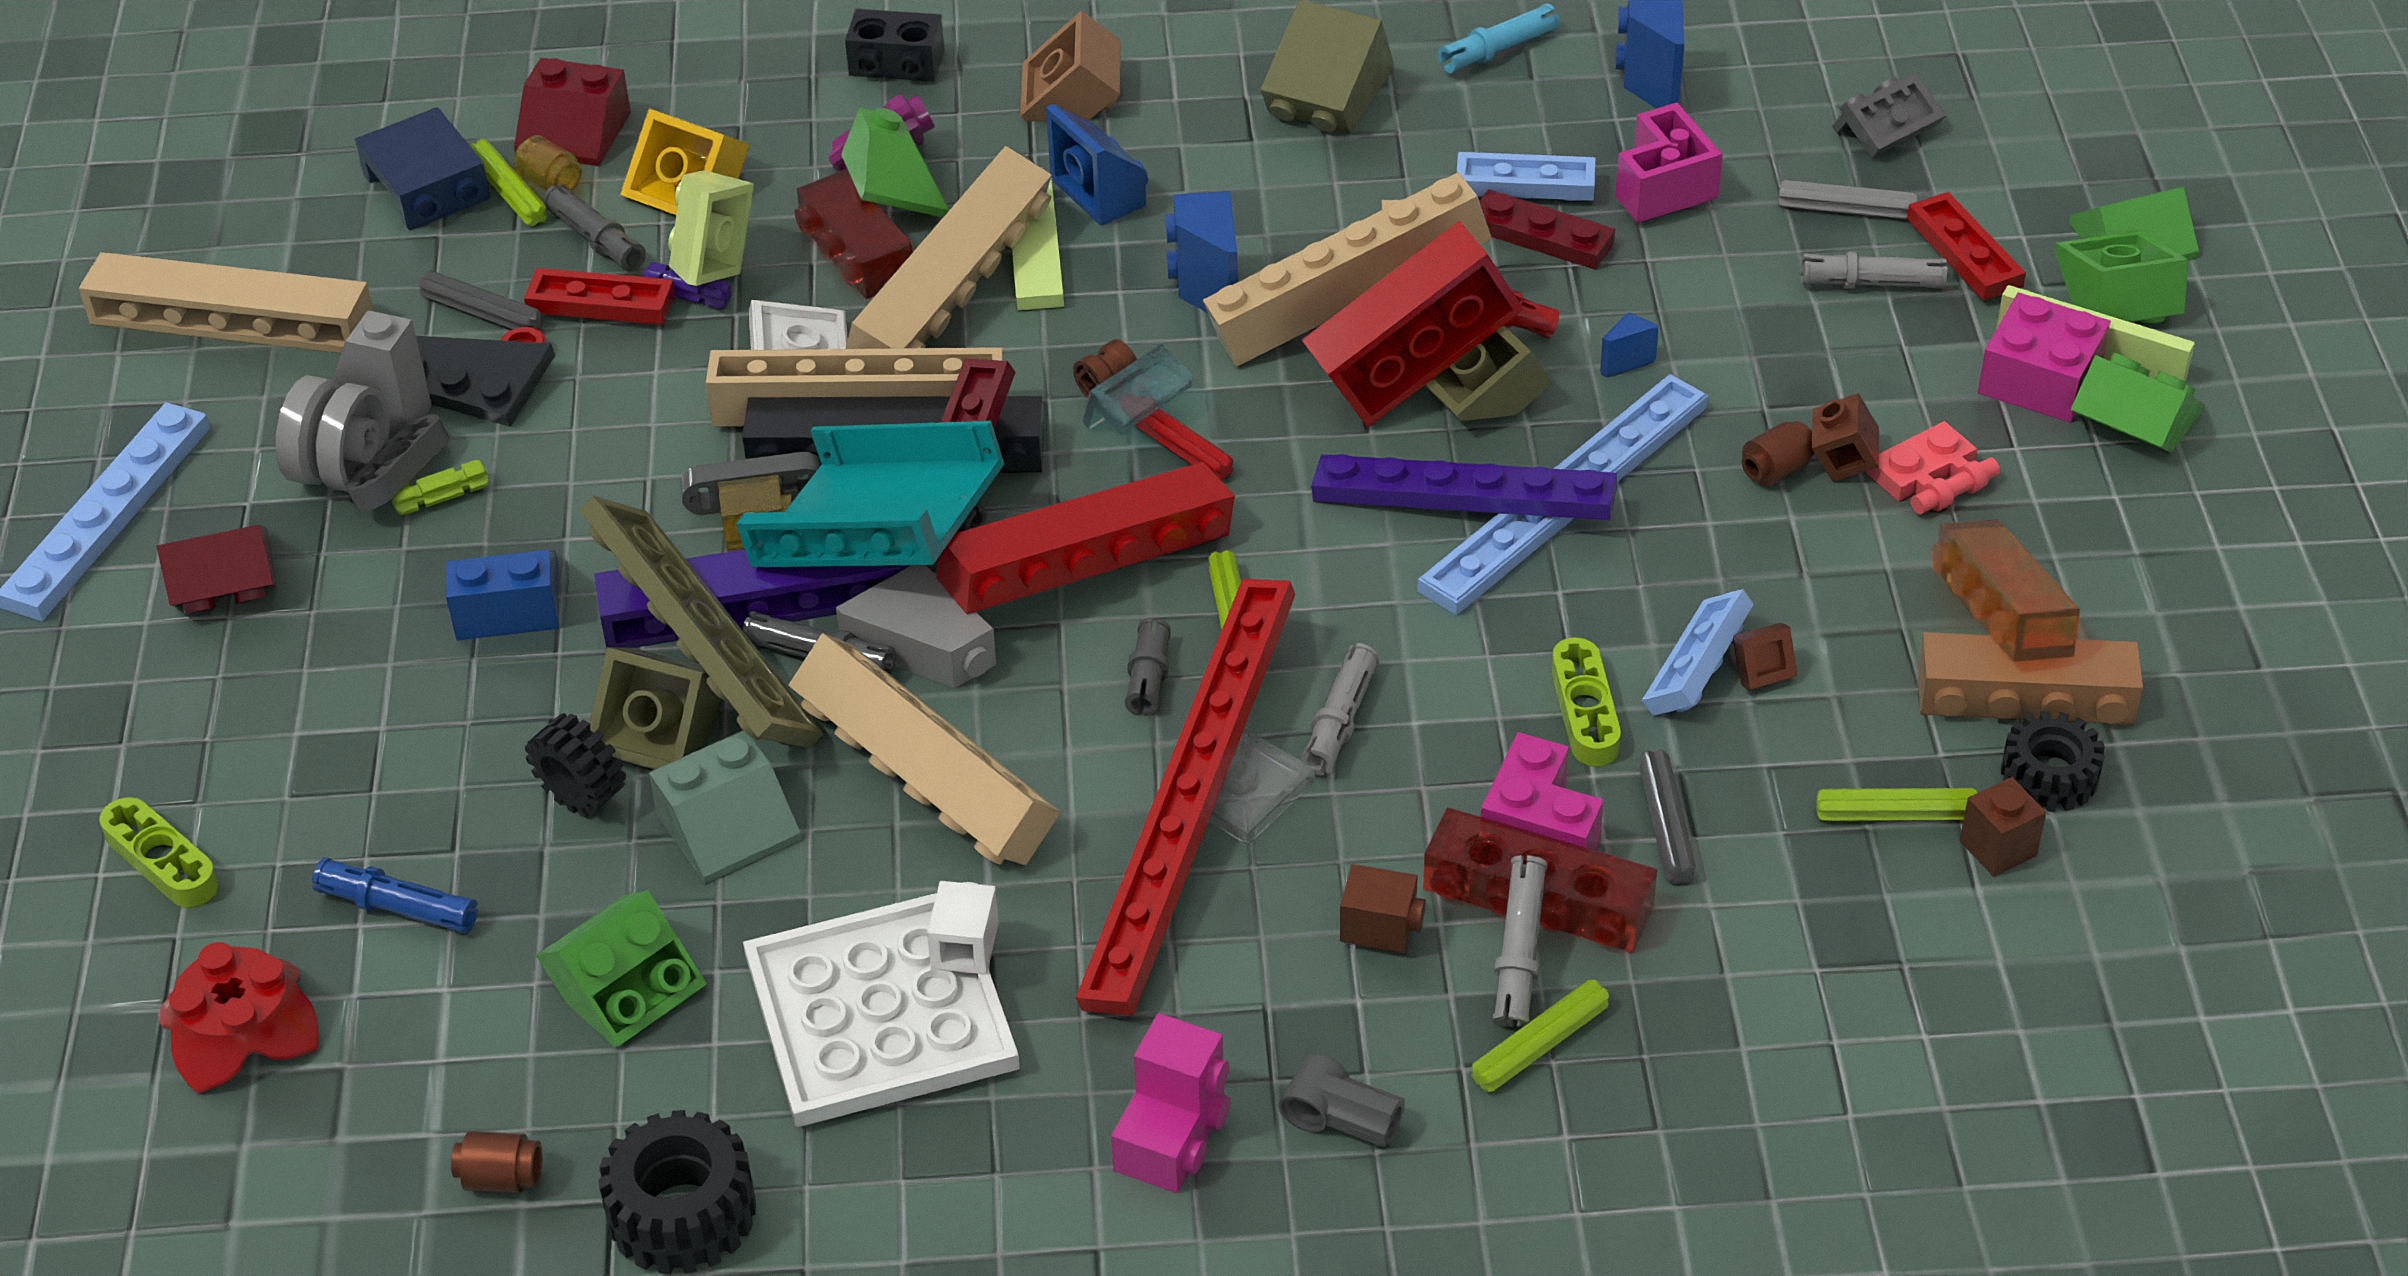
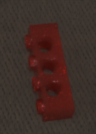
M1446 808L1424 853L1423 890L1436 893L1443 898L1456 899L1489 909L1500 915H1506L1512 871L1511 859L1522 855L1524 857L1523 864L1527 865V855L1539 857L1548 863L1545 872L1539 925L1550 930L1562 931L1586 938L1603 946L1634 952L1654 906L1658 869L1459 810Z

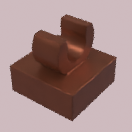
M1780 622L1733 636L1736 663L1739 668L1742 686L1751 690L1798 676L1790 626Z

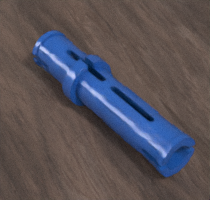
M326 857L319 861L312 878V883H315L313 886L315 892L348 899L355 902L359 909L372 911L374 908L386 910L429 924L446 927L462 934H468L471 931L478 914V909L475 908L478 903L475 899L455 896L437 889L399 880L385 875L383 869L369 866L366 869L357 868Z

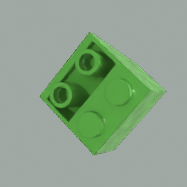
M2113 352L2110 361L2095 355L2070 410L2087 419L2172 453L2201 415L2205 405L2193 397L2196 389L2186 385L2187 382L2161 371L2153 379L2149 377L2150 370L2142 367L2140 363Z
M649 890L625 894L536 955L564 1001L613 1047H619L707 985Z

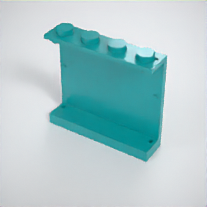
M991 421L813 427L810 431L822 464L785 512L744 513L736 523L751 567L933 565L1004 466Z

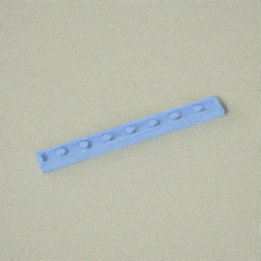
M1669 374L1554 469L1617 473L1618 483L1706 410L1709 395ZM1498 513L1418 579L1417 592L1457 616L1574 518Z

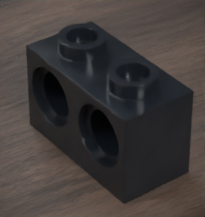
M855 9L845 38L849 76L935 82L945 50L942 14Z

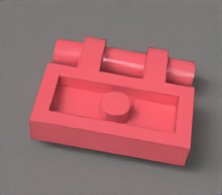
M1943 421L1879 453V467L1867 470L1866 474L1898 502L1915 494L1911 497L1910 503L1913 510L1921 515L1931 509L1940 511L1953 504L1954 497L1964 492L1973 494L1988 485L1989 479L2000 474V466L1992 457L1981 462L1975 461L1977 448L1948 423Z

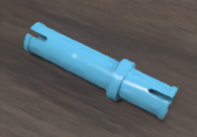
M1546 3L1537 9L1488 29L1476 28L1466 38L1439 47V63L1451 59V63L1442 67L1447 73H1453L1457 69L1474 62L1486 63L1492 60L1498 52L1558 29V14L1556 13L1546 18V14L1555 10L1552 5Z

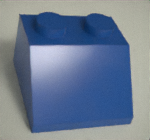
M1628 0L1627 7H1619L1618 34H1625V42L1616 43L1615 70H1623L1624 88L1653 107L1660 108L1677 102L1679 104L1685 44L1683 0Z
M1055 104L1047 106L1049 163L1052 181L1100 226L1146 206L1148 175L1143 164L1128 155L1113 137L1107 136L1094 123Z
M1230 191L1173 194L1174 214H1165L1167 243L1175 242V250L1166 251L1168 279L1177 278L1179 298L1208 313L1203 299L1219 292L1226 286L1238 282L1237 245Z
M556 550L446 561V599L456 641L559 629Z

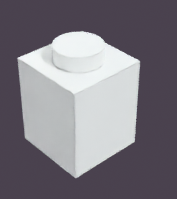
M940 881L927 930L931 969L987 974L999 924L996 886L979 885L973 882Z

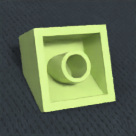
M706 170L682 175V181L679 183L675 193V203L678 208L675 227L670 233L668 247L671 251L669 267L687 284L697 286L740 274L754 183Z

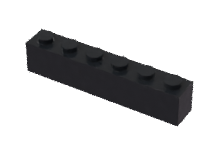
M951 396L748 397L742 436L745 459L797 452H809L819 457L810 431L813 427L941 423ZM1007 396L994 429L1004 461V466L999 472H1042L1045 435L1042 396Z

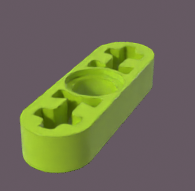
M1583 638L1564 639L1553 649L1551 673L1572 754L1579 762L1588 766L1599 767L1608 765L1619 754L1621 729L1599 649L1594 643ZM1572 661H1577L1578 665L1583 667L1582 675L1575 677V668ZM1588 695L1596 698L1600 703L1593 707H1581L1576 705L1572 699L1577 696ZM1596 726V733L1600 743L1594 742L1592 736H1588L1590 727Z
M133 797L120 798L109 803L102 810L99 821L107 844L173 903L181 907L191 908L203 905L215 896L219 884L211 860L144 801ZM137 824L139 833L135 836L134 831L128 825L133 826ZM159 845L173 847L164 857L158 859L145 857L146 853L153 847ZM183 868L184 874L191 880H181L178 871Z

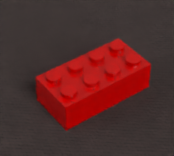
M1459 220L1328 321L1320 325L1302 341L1368 428L1522 312L1524 308L1487 252Z

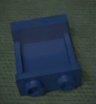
M438 107L355 138L363 175L370 183L378 180L381 181L398 203L403 224L408 230L418 228L490 198L484 162Z

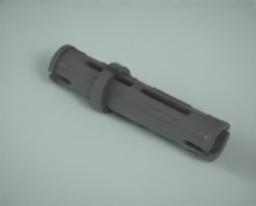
M557 184V188L553 185L546 191L543 198L546 209L560 217L567 225L589 240L590 246L595 252L602 256H609L622 269L628 272L632 271V267L636 270L643 264L646 258L645 248L627 236L621 224L613 219H605L599 212L581 198H578L563 184Z
M756 611L750 613V617L746 618L742 631L752 644L806 658L820 635L824 633L852 644L888 674L893 672L895 666V648L855 638V634L849 631L828 632L800 623L770 617Z

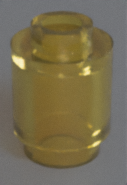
M539 135L532 136L524 141L516 151L514 162L516 172L543 190L547 191L553 185L557 188V184H563L570 191H573L578 186L582 177V168L577 162L576 157L548 139Z

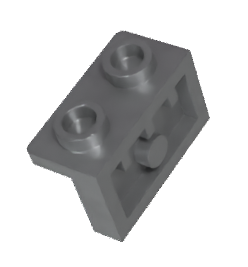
M1914 73L1901 80H1898L1896 76L1887 79L1874 90L1873 94L1867 97L1863 93L1851 97L1840 107L1842 114L1832 127L1837 134L1851 128L1868 154L1873 158L1939 125L1946 117V114L1917 73Z

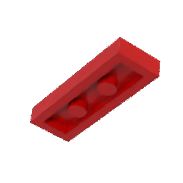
M1949 192L1909 204L1907 220L1943 258H1946L1947 263L1983 301L2002 295L2008 285L2017 288L2024 287L2026 272Z
M536 268L524 296V303L539 309L541 314L554 316L561 315L645 324H664L675 296L673 279Z

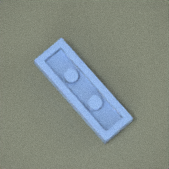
M1458 152L1457 172L1462 175L1478 197H1483L1489 189L1520 199L1542 198L1563 199L1567 201H1594L1595 157Z
M1743 589L1703 600L1642 699V702L1653 716L1675 710L1677 712H1684L1700 701L1703 695V688L1712 673L1722 665V657L1734 639L1733 636L1741 633L1743 622L1754 605Z

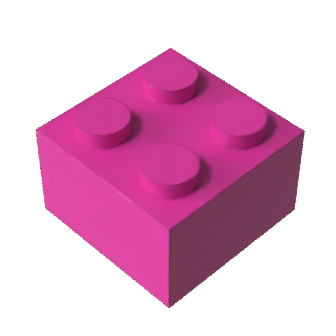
M2018 292L1985 348L1977 393L2071 423L2076 413L2070 409L2095 355L2104 358L2111 320L2085 311H2078L2055 304L2040 297Z

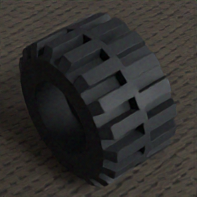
M674 1110L671 1117L660 1118L659 1113L648 1116L647 1124L640 1127L634 1123L626 1128V1138L624 1140L615 1138L608 1147L610 1157H604L601 1161L599 1169L602 1178L598 1179L599 1189L612 1240L617 1242L618 1250L625 1258L634 1256L635 1265L645 1270L655 1264L657 1265L658 1273L672 1274L673 1268H683L684 1274L697 1272L696 1265L704 1262L711 1267L721 1262L720 1254L726 1251L732 1254L741 1246L739 1236H748L753 1226L751 1216L756 1215L755 1192L748 1154L745 1152L743 1141L738 1133L731 1134L730 1125L721 1119L711 1124L710 1116L706 1113L697 1111L693 1117H687L685 1110ZM687 1184L700 1186L695 1192L681 1198H656L658 1194L674 1186Z

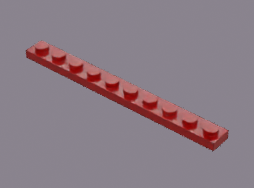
M1242 579L1076 995V1000L1082 1011L1134 1016L1296 594L1290 581Z

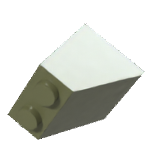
M1298 0L1260 89L1268 112L1284 121L1298 119L1312 123L1316 128L1326 132H1333L1336 129L1351 133L1394 67L1382 20L1305 0Z

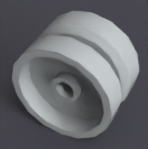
M305 375L296 381L286 395L279 414L276 430V458L280 472L289 481L310 485H321L324 483L330 489L348 492L346 489L347 483L388 443L389 409L386 397L379 388L352 383L341 385L337 380Z

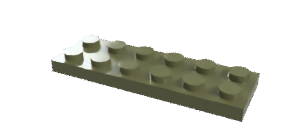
M594 495L579 509L591 525L588 529L591 537L601 547L612 551L620 562L617 567L620 574L630 584L641 588L650 600L647 603L649 611L660 622L674 630L679 637L676 642L679 649L690 660L699 663L709 675L706 679L708 686L717 696L732 704L740 714L737 717L738 724L749 736L756 740L766 739L776 741L782 745L791 744L811 748L824 735L807 711L801 707L799 701L647 511Z

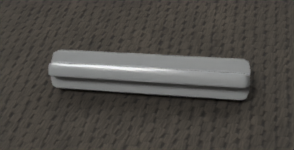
M1783 180L1780 185L1778 201L1779 205L1785 208L1907 220L1909 204L1917 202V195L1913 192Z

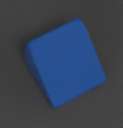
M1629 312L1624 315L1602 338L1601 375L1611 377L1652 363L1656 359L1658 326Z

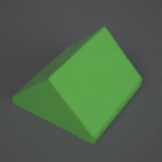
M2184 186L2070 215L2069 223L2082 239L2141 230L2188 258V260L2198 258L2199 248Z

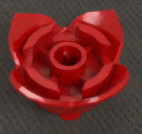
M215 942L205 946L200 951L198 959L193 961L178 977L173 991L160 1007L158 1020L162 1028L171 1029V1053L175 1067L187 1085L196 1094L228 1082L239 1073L246 1057L251 1053H259L273 1060H286L318 1050L319 1030L317 1015L310 1000L296 984L300 980L298 968L292 963L278 959L257 948L230 947L226 943Z

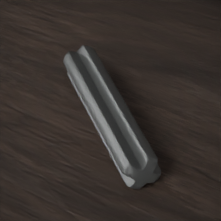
M432 270L426 271L423 278H419L420 294L425 298L510 329L519 327L537 329L542 325L541 312L537 308Z
M1661 749L1655 752L1646 751L1640 757V772L1665 879L1673 885L1680 882L1687 884L1694 879L1696 866L1670 758Z

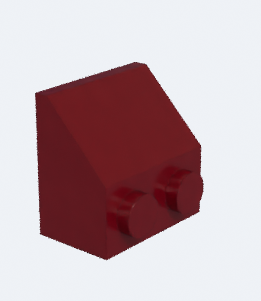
M540 57L523 86L514 143L515 154L599 167L631 113L624 70L597 64L589 65L562 61L556 58Z
M260 524L156 546L169 605L174 607L183 605L185 614L216 608L214 598L232 594L235 596L236 603L267 597L265 588L276 586L268 531L266 527Z

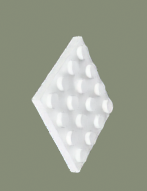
M937 893L743 942L745 957L796 1128L1020 1069L1019 1054L989 969L987 974L931 969L927 930Z

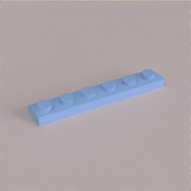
M165 402L0 588V608L44 621L209 431L211 427L207 414Z

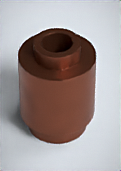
M1785 421L1746 442L1742 449L1741 461L1744 472L1751 480L1763 486H1772L1810 463L1811 457L1815 455L1812 449V431L1803 422L1794 421L1791 423Z
M468 1131L463 1143L456 1142L453 1147L451 1157L452 1176L460 1178L463 1190L521 1193L525 1187L536 1188L542 1172V1145L539 1140H528L527 1135L523 1133Z

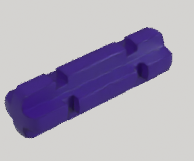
M651 262L643 272V277L673 279L675 297L700 304L705 300V305L713 308H725L732 297L730 293L731 285L725 281L716 280L697 286L690 285L674 270L669 271V265Z

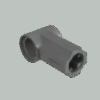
M1309 1054L1304 1057L1278 1106L1284 1118L1301 1130L1320 1132L1326 1126L1385 1147L1387 1144H1391L1398 1131L1404 1112L1405 1098L1349 1078L1345 1068L1328 1056Z

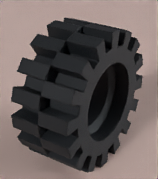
M2041 711L2038 721L2031 713L2024 716L2022 724L2016 721L2012 725L2011 733L2008 732L2005 743L2001 775H2004L2003 781L2013 777L2037 803H2046V811L2055 812L2057 804H2062L2064 811L2074 810L2075 801L2083 806L2089 801L2090 795L2094 796L2097 791L2105 757V746L2103 740L2097 741L2099 733L2094 728L2084 731L2086 725L2084 720L2077 718L2072 724L2067 722L2069 716L2067 713L2059 712L2058 719H2051L2050 711ZM2053 756L2066 761L2070 765L2064 767L2049 766L2038 761L2035 757Z
M562 713L527 742L528 744L525 746V751L528 753L526 760L528 764L534 766L531 770L534 777L543 780L544 783L541 787L546 792L551 790L555 794L554 800L561 805L565 802L567 810L572 813L578 811L580 816H587L588 814L591 816L624 787L625 783L623 781L626 779V773L620 770L623 767L621 759L615 758L612 755L616 750L611 744H604L601 740L604 735L599 730L593 733L590 730V723L583 719L579 722L576 715L569 714L567 716L565 713Z

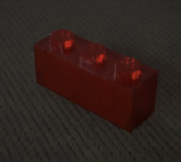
M846 170L796 189L799 208L795 209V218L801 232L804 235H811L817 242L822 256L826 260L831 259L838 266L842 278L848 285L853 284L865 299L876 296L913 253L912 243L876 203L861 200L854 182Z

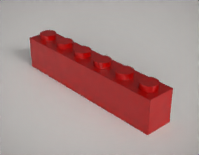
M1200 462L955 533L938 557L936 578L966 614L1228 536L1235 495L1204 462Z

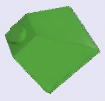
M859 107L841 155L861 200L944 217L949 209L902 117L886 108H877L874 111Z

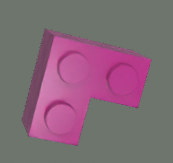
M1678 102L1637 114L1635 147L1618 153L1615 197L1637 223L1719 197L1723 154Z
M1517 732L1481 807L1479 851L1508 860L1522 855L1524 857L1523 864L1527 865V855L1539 857L1547 861L1548 867L1546 871L1583 882L1600 844L1604 799L1566 789L1569 746Z
M1160 1013L1156 1015L1134 1054L1136 1092L1111 1135L1114 1172L1178 1194L1188 1173L1195 1175L1199 1171L1206 1153V1140L1212 1129L1220 1130L1230 1107V1097L1224 1096V1085L1229 1072V1062L1223 1060V1034Z

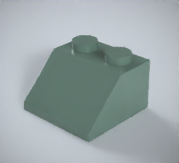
M744 730L649 772L657 816L704 885L802 840L800 830L771 763L753 738Z

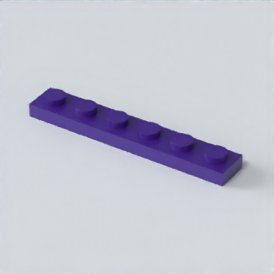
M1321 454L1311 489L1313 501L1610 520L1617 492V473L1598 472L1595 470L1502 466L1491 463L1470 464L1442 460L1422 461L1393 457L1373 458L1348 456L1345 454Z

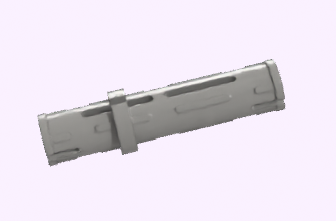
M1846 251L1845 255L1803 253L1800 276L1802 284H1841L1844 289H1854L1855 285L1944 289L1947 281L1946 258L1917 259L1857 256L1856 251Z
M1358 643L1356 649L1353 645L1348 648L1343 665L1333 683L1324 708L1318 710L1311 722L1312 735L1301 755L1303 767L1313 774L1324 775L1325 771L1328 774L1331 773L1341 746L1352 737L1354 732L1353 718L1368 688L1372 674H1374L1379 664L1378 653L1366 644Z
M1522 855L1511 859L1512 871L1502 955L1495 959L1494 972L1499 976L1495 1013L1492 1020L1495 1024L1508 1028L1514 1027V1020H1517L1518 1028H1522L1530 1022L1529 1011L1533 980L1539 978L1540 964L1535 959L1545 872L1548 863L1542 858L1528 855L1527 865L1523 864L1524 857Z

